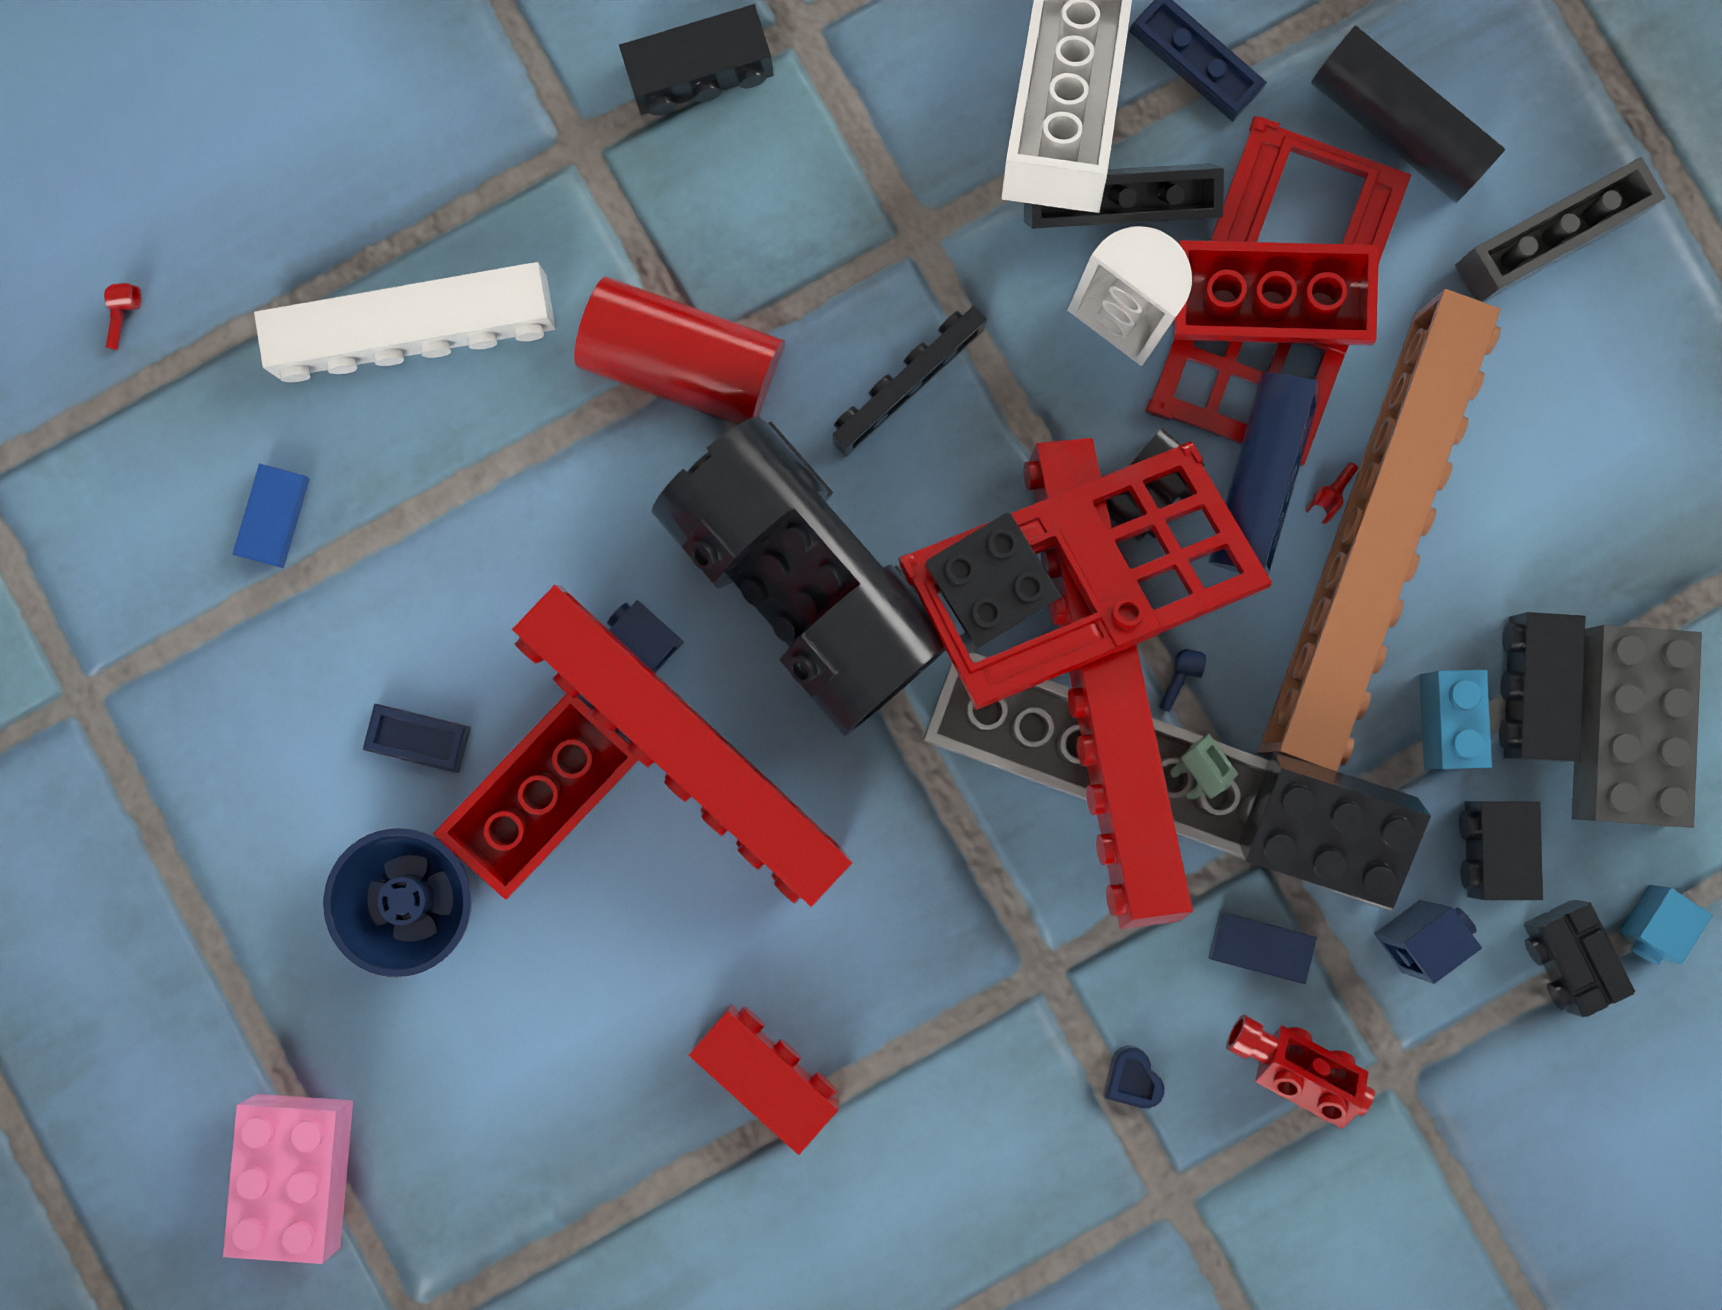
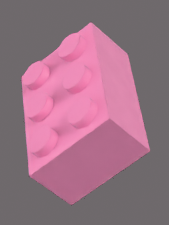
M256 1094L237 1104L223 1257L323 1264L341 1248L353 1100Z

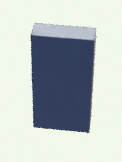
M374 703L362 750L459 773L471 726Z
M1219 911L1208 958L1306 984L1317 937Z

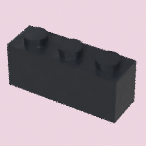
M755 4L619 44L641 116L648 113L651 115L667 114L673 111L678 104L691 100L697 102L710 101L718 97L721 91L738 86L745 89L753 88L762 84L767 77L774 76L771 54Z
M1525 612L1509 616V623L1505 625L1502 636L1503 649L1508 652L1507 671L1503 673L1500 685L1501 696L1506 700L1505 719L1501 721L1499 727V743L1504 748V758L1553 762L1580 761L1585 616Z

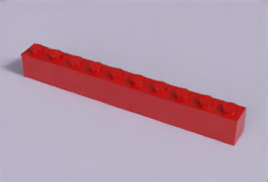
M1093 438L1036 443L1029 461L1024 463L1023 468L1025 487L1027 490H1033L1035 503L1101 477ZM1104 500L1095 504V507L1106 527L1111 529L1107 503ZM1053 547L1041 552V564L1062 596L1049 604L1053 624H1059L1061 628L1092 615L1056 548ZM1136 644L1069 671L1072 688L1068 690V707L1071 717L1078 718L1081 736L1077 739L1078 758L1082 766L1088 767L1091 785L1087 786L1086 791L1087 804L1091 815H1097L1101 833L1096 838L1097 855L1101 865H1107L1111 883L1106 888L1107 906L1110 914L1117 916L1120 930L1179 922L1193 912Z

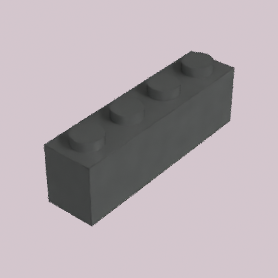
M1640 157L1480 244L1457 262L1455 266L1473 297L1478 301L1485 302L1637 219L1666 197L1643 158Z

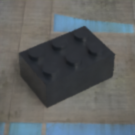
M1273 751L1239 839V844L1245 861L1394 909L1431 815L1418 797Z

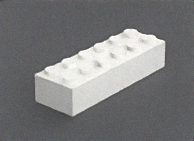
M1034 0L1006 158L1002 200L1095 213L1100 212L1108 172L1132 0Z

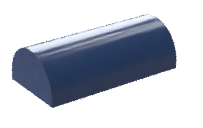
M1264 373L1260 377L1225 501L1268 576L1319 401L1318 380L1280 373ZM1225 549L1210 554L1209 564L1239 573Z

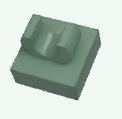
M1210 734L1193 743L1181 756L1182 760L1170 772L1173 778L1183 772L1193 774L1197 784L1185 794L1188 799H1196L1204 791L1211 799L1226 790L1238 775Z

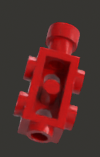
M1245 1014L1240 1016L1234 1024L1227 1039L1226 1049L1243 1059L1252 1057L1259 1061L1255 1079L1256 1083L1341 1129L1355 1116L1365 1115L1371 1107L1375 1090L1367 1086L1369 1072L1355 1065L1356 1061L1351 1054L1341 1050L1329 1051L1312 1042V1036L1308 1031L1299 1027L1286 1028L1281 1025L1272 1035L1263 1030V1024Z

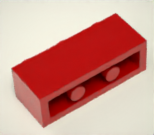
M731 1004L692 1048L688 1056L795 1153L800 1155L839 1110V1101L834 1097L838 1090L819 1072L811 1076L797 1063L802 1058L785 1041L779 1039L775 1044L761 1031L765 1024L751 1010L743 1006L739 1011Z

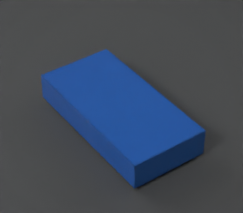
M259 463L232 555L284 569L310 478Z

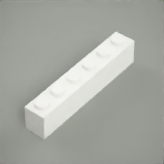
M538 262L254 312L262 366L277 378H281L283 382L305 381L311 377L310 373L328 370L331 374L351 373L357 370V365L375 362L379 366L396 365L404 361V356L421 353L423 357L427 358L442 357L451 353L450 348L469 345L470 349H487L496 346L497 340L515 337L518 341H533L542 338L546 331L556 330L547 275Z

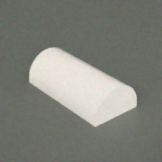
M1136 226L1114 232L1104 239L1092 253L1067 311L1140 366H1143L1189 297L1192 285V271L1188 257L1182 247L1172 237L1160 230Z

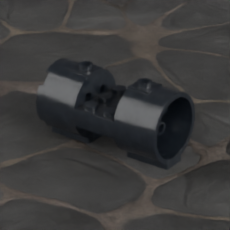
M759 416L735 426L706 447L709 452L695 462L688 472L682 469L658 496L652 507V513L716 588H722L732 582L735 583L741 590L745 600L761 613L773 627L776 636L790 647L779 659L780 662L840 732L846 736L896 696L928 666L935 662L946 649L914 586L909 585L903 571L897 565L893 567L890 564L884 568L826 503L834 492L771 421L766 423Z

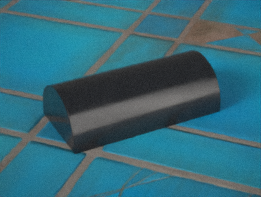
M1356 25L1336 47L1311 81L1312 85L1455 203L1475 185L1506 150Z

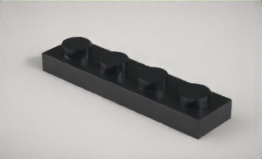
M974 305L964 315L959 311L953 313L939 327L938 331L942 334L929 347L924 342L919 344L904 359L903 363L907 367L894 379L889 374L884 376L869 391L868 394L872 397L871 400L860 410L852 406L834 423L837 431L833 433V444L847 457L984 331L987 319Z

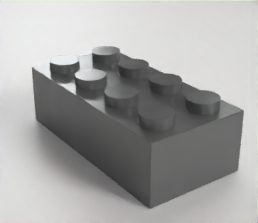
M1600 625L1585 629L1580 761L1574 762L1571 819L1694 828L1702 632Z

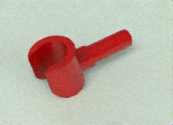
M130 283L111 284L105 289L104 299L110 310L106 348L118 350L124 310H137L141 307L140 288Z
M1349 462L1334 483L1330 486L1320 487L1305 507L1306 512L1308 513L1313 505H1319L1327 512V516L1321 523H1328L1342 507L1343 497L1341 494L1358 471V466L1355 463Z

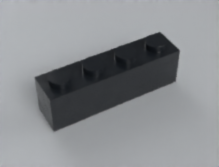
M1206 163L1108 169L1099 213L1024 203V223L1035 229L1223 217L1224 168Z

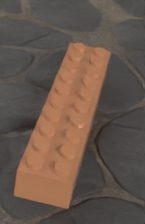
M1444 289L1414 314L1257 753L1271 757L1274 751L1334 771H1338L1339 765L1343 767L1347 764L1354 747V739L1350 738V734L1355 720L1363 718L1370 703L1371 693L1366 691L1372 673L1377 674L1386 658L1387 646L1382 645L1388 627L1393 628L1402 613L1404 602L1399 599L1403 584L1405 581L1409 582L1412 579L1419 564L1420 555L1415 553L1420 536H1425L1429 532L1436 516V509L1431 507L1436 491L1444 488L1452 471V463L1447 462L1452 446L1457 445L1461 441L1468 426V418L1463 416L1469 399L1473 400L1477 396L1482 386L1485 374L1479 370L1485 354L1489 355L1498 341L1501 328L1495 325L1501 310L1500 308Z

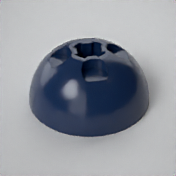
M403 828L385 829L368 834L348 847L334 864L328 876L323 897L326 926L338 949L358 967L370 973L386 977H405L419 974L443 961L452 953L463 938L470 921L473 903L470 879L458 856L437 838L421 831ZM417 891H418L419 898H420V902H419L420 905H416V904H417V896H416L415 892H417Z

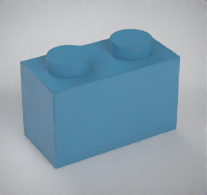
M1487 670L1435 671L1420 674L1424 769L1492 768Z

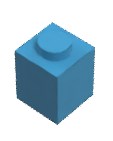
M1649 885L1619 933L1634 943L1631 950L1645 960L1659 965L1661 960L1682 965L1713 915L1671 887Z

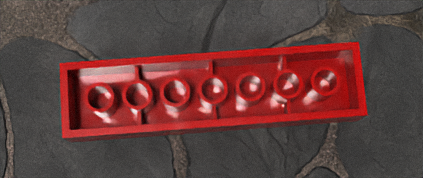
M554 584L511 629L520 637L514 644L525 656L535 664L545 660L555 669L557 673L552 680L573 699L582 694L594 706L589 714L611 734L617 728L631 740L627 747L631 754L647 768L655 762L667 773L664 776L666 779L664 781L665 785L684 802H687L692 796L702 806L700 809L702 813L701 818L720 836H723L727 831L733 834L738 839L735 842L739 847L737 851L757 870H760L765 864L773 872L771 875L775 880L773 884L791 902L796 904L802 898L812 907L852 864V861L840 845L561 585Z

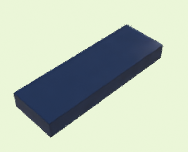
M1154 0L1131 24L1129 32L1232 122L1267 84L1261 76L1173 0Z

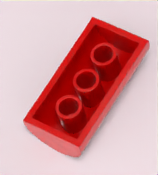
M1179 240V245L1186 253L1191 266L1192 285L1185 305L1173 321V340L1372 346L1376 342L1379 245Z
M605 276L594 288L584 310L576 337L574 361L576 366L583 370L739 425L748 419L759 416L784 349L785 340Z
M566 693L433 833L505 900L511 896L638 761L627 749L630 740L618 728L612 734L604 729L589 714L594 706L581 695L573 699Z

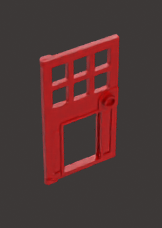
M1254 116L1249 127L1248 138L1223 203V217L1217 219L1210 241L1257 242L1291 151L1365 178L1341 244L1379 245L1380 262L1411 174L1279 127L1280 123ZM1173 340L1153 396L1149 399L1145 412L1168 421L1173 419L1242 444L1247 424L1218 414L1217 411L1231 375L1258 385L1261 375L1265 372L1236 361L1243 342L1229 341L1224 356L1221 357L1194 347V340ZM1277 343L1266 373L1281 374L1292 343ZM1305 344L1322 350L1323 353L1313 378L1318 380L1319 401L1300 466L1305 465L1349 345ZM1187 360L1217 370V375L1205 408L1174 397Z
M1189 441L1176 448L1010 513L1035 554L1053 547L1056 548L1092 615L976 663H973L938 595L941 592L927 571L925 562L988 523L898 558L899 565L909 585L914 586L976 710L1107 655L1127 649L1158 636L1169 629L1270 588L1272 584L1271 579L1203 467V458L1193 442ZM1179 471L1193 495L1163 508H1158L1144 484ZM1129 491L1143 516L1108 529L1095 504ZM1202 510L1216 535L1181 548L1167 523ZM1152 530L1166 555L1130 569L1116 544ZM1225 549L1240 575L1204 588L1190 562ZM1175 570L1189 596L1158 609H1152L1139 583Z

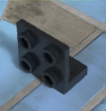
M1010 513L1001 515L925 562L927 571L965 633L960 635V638L968 653H971L1062 597Z

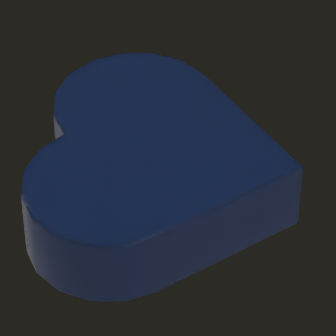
M1126 1045L1120 1047L1114 1053L1103 1093L1104 1098L1139 1108L1149 1109L1158 1105L1164 1096L1165 1087L1162 1079L1151 1070L1149 1057L1142 1049L1136 1046Z

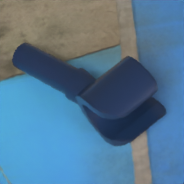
M1184 649L1177 653L1174 661V675L1159 708L1170 712L1184 685L1186 675L1197 678L1202 677L1207 658L1204 653Z

